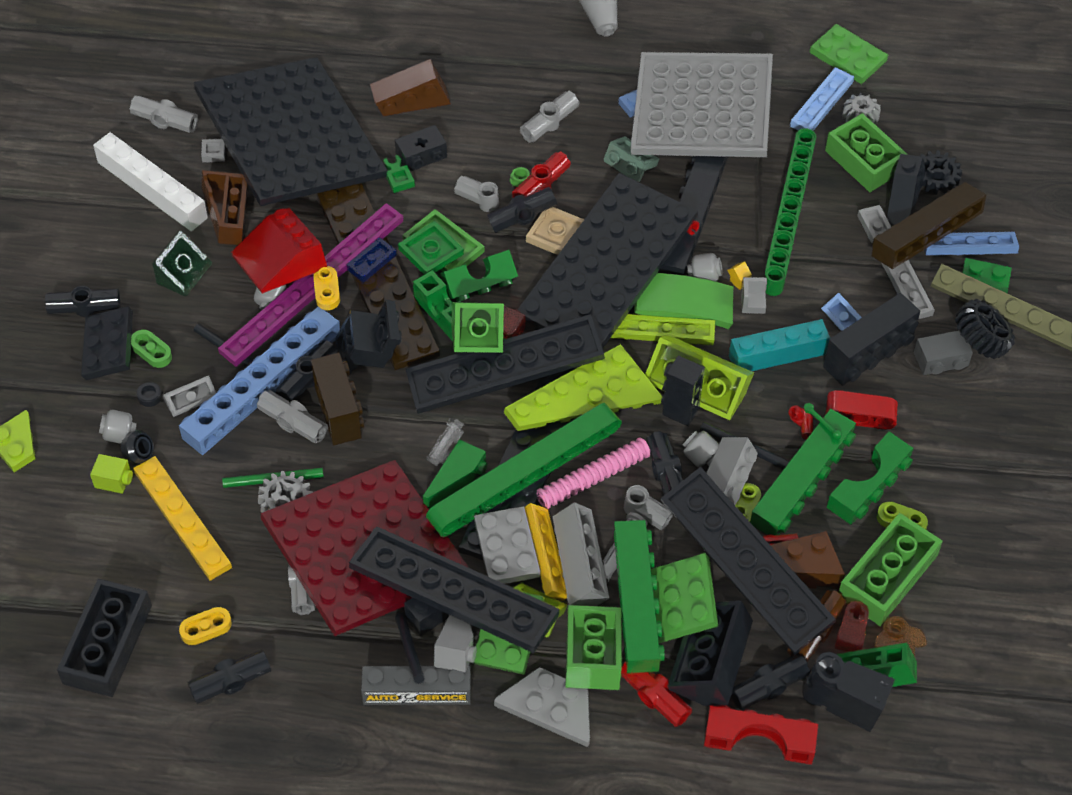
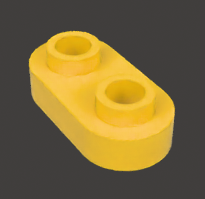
M330 266L323 267L314 273L316 303L323 310H333L340 303L338 276L334 268Z
M215 607L185 619L179 627L181 639L188 645H197L225 634L232 625L230 613L225 608ZM216 622H223L219 626L214 625ZM193 631L198 632L196 635H190V633Z

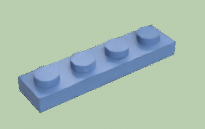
M1015 232L950 233L924 250L926 255L934 256L1018 253L1019 244Z

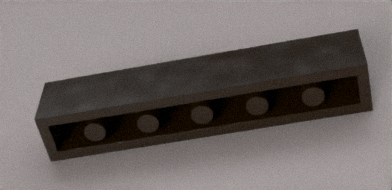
M964 182L942 197H938L927 206L922 207L919 211L909 215L906 219L893 225L888 230L878 234L872 242L871 256L891 269L896 268L982 214L987 194Z

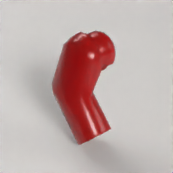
M794 405L788 411L790 419L801 427V437L808 439L813 432V417L811 414L805 413L803 408Z

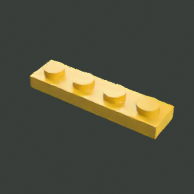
M530 503L524 508L540 568L543 591L545 596L564 601L567 599L566 586L548 509Z

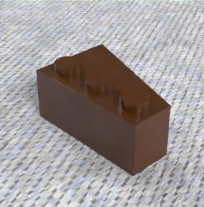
M431 59L370 84L375 104L383 116L451 104L446 86Z
M202 170V191L218 243L239 245L243 238L248 184L243 174Z
M827 531L770 545L808 588L829 586L833 587V589H840L845 573Z

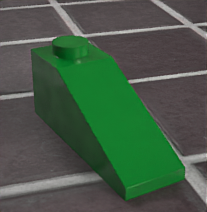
M459 440L423 495V504L430 509L435 504L475 481L479 475L483 476L488 467L486 451Z
M908 643L837 654L845 663L851 661L894 678L895 681L892 687L917 683V661Z

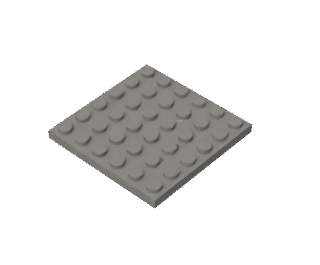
M641 52L631 154L767 157L773 54Z

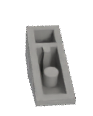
M449 615L434 645V667L466 672L470 662L474 663L477 653V647L473 646L472 629L469 623Z

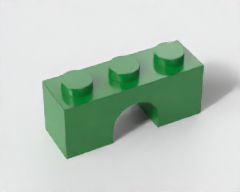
M510 250L484 258L485 274L481 279L473 278L469 274L466 264L440 273L441 280L446 285L449 299L455 298L456 302L470 298L468 293L477 291L478 295L492 291L490 287L492 285L499 284V287L512 284V278L518 277Z
M432 270L413 281L414 297L419 305L453 341L451 327L452 302L448 297L445 283Z

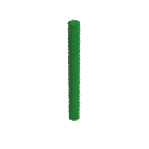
M323 468L285 471L286 476L294 472V478L296 479L300 476H303L304 479L324 477ZM275 472L274 474L280 477L281 472ZM273 473L222 478L223 488L263 484L264 479L271 481V474Z

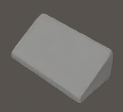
M208 375L168 392L162 397L172 416L175 417L200 406L204 401L212 398L216 391Z

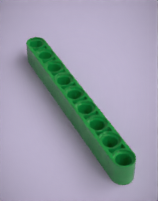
M808 128L800 129L796 133L764 275V278H767L765 293L770 296L780 295L785 285L816 141L815 132Z
M602 403L435 504L426 513V518L440 536H448L473 521L474 515L486 513L609 437L620 428L622 421L606 403Z

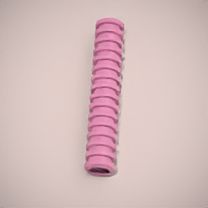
M639 437L636 439V442L631 441L629 445L625 444L623 448L619 447L616 451H611L610 455L606 454L603 458H598L597 462L592 461L590 465L586 464L583 468H578L577 472L572 471L570 476L566 474L563 479L559 478L557 482H551L550 486L545 485L543 489H537V494L539 493L538 501L542 507L549 509L551 505L555 506L557 502H563L564 498L569 499L571 494L575 496L578 494V491L582 492L584 488H590L591 484L596 485L598 481L602 482L604 477L608 479L611 477V474L615 475L617 471H623L624 467L629 468L631 465H635L637 461L641 462L644 458H649L650 448L647 442Z

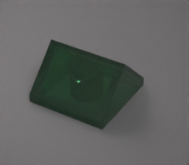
M181 230L175 234L152 263L157 284L183 296H187L212 264Z

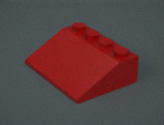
M290 208L279 209L274 214L267 216L231 252L233 258L262 294L316 273L323 267H327L321 243Z

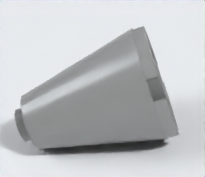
M579 0L599 35L610 36L617 30V0Z

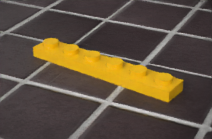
M156 456L134 467L136 476L207 578L211 581L232 568L231 562Z

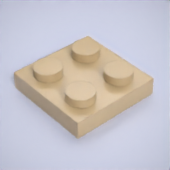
M552 207L540 214L526 235V242L558 255L584 219Z

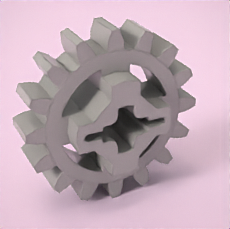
M281 471L280 477H277L274 473L271 474V481L264 479L263 486L259 487L258 504H261V513L313 493V491H310V483L303 484V476H300L298 479L294 478V472L286 476L285 472ZM274 490V493H272L271 497L269 498L268 496L270 492Z

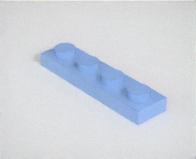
M835 67L793 117L790 127L798 131L803 128L814 131L851 86L854 76Z

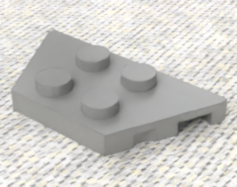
M539 667L499 695L494 701L495 707L586 747L589 746L590 731L587 688H566L565 678Z

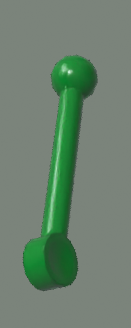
M806 403L804 405L805 413L812 414L832 433L833 438H841L842 432L834 429L814 410L813 404Z

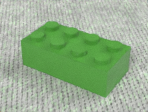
M899 513L843 579L839 593L842 594L848 605L881 626L936 559L943 541Z

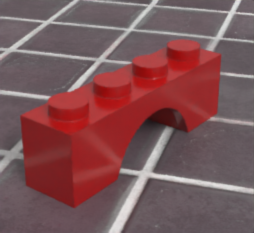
M725 705L710 706L704 747L731 751L734 745L745 737L763 736L778 745L784 760L812 765L816 750L818 724L812 723L807 719L794 720L784 718L779 714L764 715L758 714L754 710H734Z

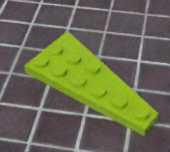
M620 344L604 353L605 359L582 365L505 407L504 414L516 430L521 431L546 426L547 423L561 421V423L568 422L572 418L580 417L602 403H606L613 412L633 407V409L640 408L642 405L650 403L654 405L661 404L662 395Z

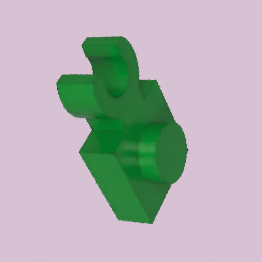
M398 155L395 156L396 163L393 164L389 163L387 158L384 159V165L388 170L386 178L393 193L415 187V181L408 166L401 167V158Z

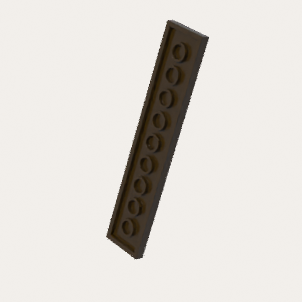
M361 183L317 193V199L338 244L375 213ZM385 237L352 265L349 270L369 313L378 314L386 300L395 301L396 311L399 312L398 328L402 333L401 343L394 349L390 361L394 370H398L440 356V351L388 239Z

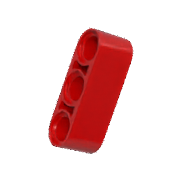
M837 390L831 391L827 395L826 414L830 409H833L854 421L856 426L892 429L897 425L898 402L893 398Z

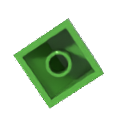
M452 302L451 327L454 352L503 353L504 304Z

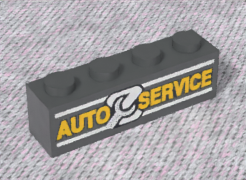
M363 666L361 690L363 705H471L470 666H468L466 672L434 666H421L425 679L420 684L414 682L410 666Z

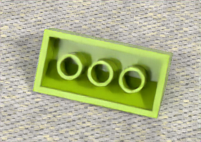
M670 335L660 337L645 373L654 387L662 390L666 380L664 376L665 369L669 363L673 364L679 355L705 367L700 407L731 420L746 395L754 372Z

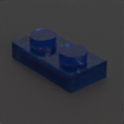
M379 237L346 264L347 271L364 283L397 256L396 249Z

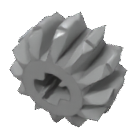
M860 93L858 97L852 95L850 99L846 100L842 115L846 119L845 121L848 122L863 113L871 122L877 124L881 109L880 105L877 104V99H870V94L863 96Z

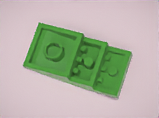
M657 273L635 303V313L647 316L715 320L716 326L729 329L733 324V286L690 276Z

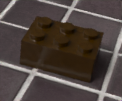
M340 353L312 359L311 366L314 386L325 422L328 425V432L333 446L361 439V428H364L361 415L363 411L360 400H356L355 397L356 389L354 382L349 379L350 371L347 361L342 362Z

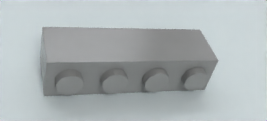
M722 437L707 471V475L734 505L739 500L751 468L757 459L758 453L748 437Z
M573 503L553 516L567 600L569 605L598 606L609 599L592 509Z

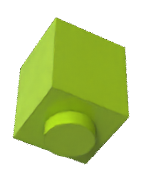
M99 454L90 476L94 488L123 494L126 485H130L132 481L133 471L130 470L128 460Z

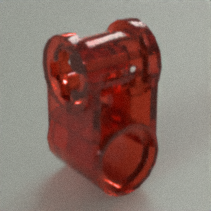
M854 601L847 605L834 649L846 652L862 650L869 616L868 607L864 603Z

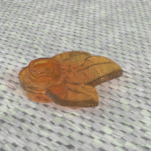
M900 616L888 618L884 622L883 632L876 637L875 648L908 643L915 657V647L919 648L927 645L924 633L918 628L909 626L906 620ZM897 628L900 632H894L891 629Z

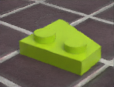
M25 410L0 426V456L13 472L35 460L30 416L28 411Z

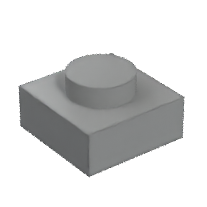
M223 139L202 140V162H225L226 145Z

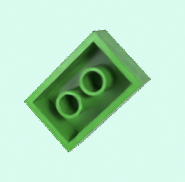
M863 113L829 132L825 149L834 160L869 192L893 179L900 154L908 155Z
M568 605L565 687L619 690L621 678V608Z

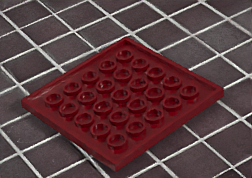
M396 460L261 513L262 522L334 636L404 607V603L412 598L349 568V561L376 526L468 567L448 536H440L426 518V513L429 510L428 507L423 504L422 498Z

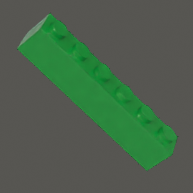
M833 409L828 411L824 419L834 429L842 432L841 438H833L832 433L821 422L818 424L753 509L750 523L755 528L767 535H779L781 532L785 533L792 522L790 519L794 514L797 516L800 514L805 505V499L807 497L811 498L818 488L817 483L820 479L824 481L827 478L832 463L837 464L843 455L844 447H850L856 437L854 433L856 423Z
M645 520L615 521L614 544L627 673L658 672L660 661H664V646L658 643V637H662L661 621H656L655 615L659 614V599L653 596V591H657L656 575H651V568H654V553L649 552L648 545H652L651 530H646Z

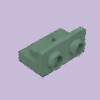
M625 136L611 141L604 157V162L637 182L641 181L644 171L656 167L659 158L655 155H632L631 140Z

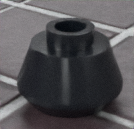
M142 430L131 432L122 440V455L127 460L136 464L149 460L153 453L152 439Z

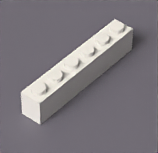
M111 132L93 145L97 161L100 165L188 230L193 231L208 218L205 201Z

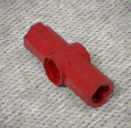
M555 152L543 164L535 165L532 168L531 175L512 191V197L514 198L518 195L527 197L549 186L551 188V184L571 166V161L563 152Z
M626 661L621 667V676L637 690L641 701L650 709L656 708L675 727L681 726L692 713V708L675 692L668 689L669 681L663 675H655L653 672L627 673Z

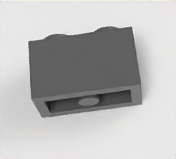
M961 331L917 339L913 353L923 375L940 374L943 371L960 370L969 366L973 352L969 343H966L965 338L960 335Z

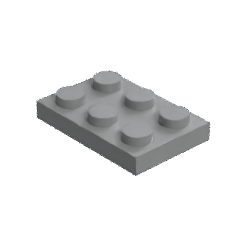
M524 506L474 515L476 531L488 577L503 584L540 577V568Z

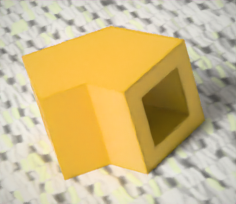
M745 262L738 263L727 270L730 275V282L739 290L742 289L743 277L752 276Z

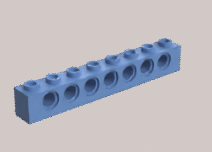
M319 307L307 313L304 319L296 326H292L281 339L273 342L267 351L257 356L247 368L239 371L233 380L227 385L222 386L212 398L204 401L192 415L183 419L179 425L182 439L201 455H204L257 409V402L264 391L271 390L274 393L276 392V388L296 369L298 359L308 356L322 341L328 340L333 343L340 331L339 321Z

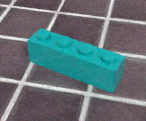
M820 319L731 339L729 358L731 363L749 371H756L826 355L830 336L823 320Z

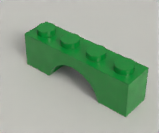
M888 432L874 447L871 461L876 468L877 474L865 481L844 479L830 494L827 509L850 525L857 518L861 520L866 515L869 509L868 506L872 502L877 503L882 497L886 486L891 487L896 482L897 474L901 470L906 471L913 461L911 458L913 447L891 432Z

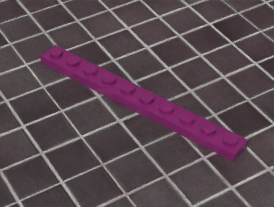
M387 203L325 255L327 266L334 268L339 278L404 221L403 215ZM314 273L295 281L218 348L219 354L237 367L316 298Z

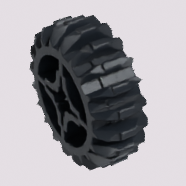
M978 299L970 300L955 314L956 327L961 331L960 335L965 338L966 343H969L972 349L978 351V354H983L986 358H1000L1008 353L1015 344L1013 329L1009 327L1010 323L991 304Z

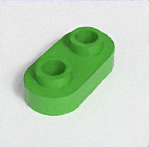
M139 330L133 333L131 338L133 351L151 366L162 368L171 362L172 354L170 347L152 332Z

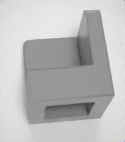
M743 277L741 289L742 313L765 314L767 278Z

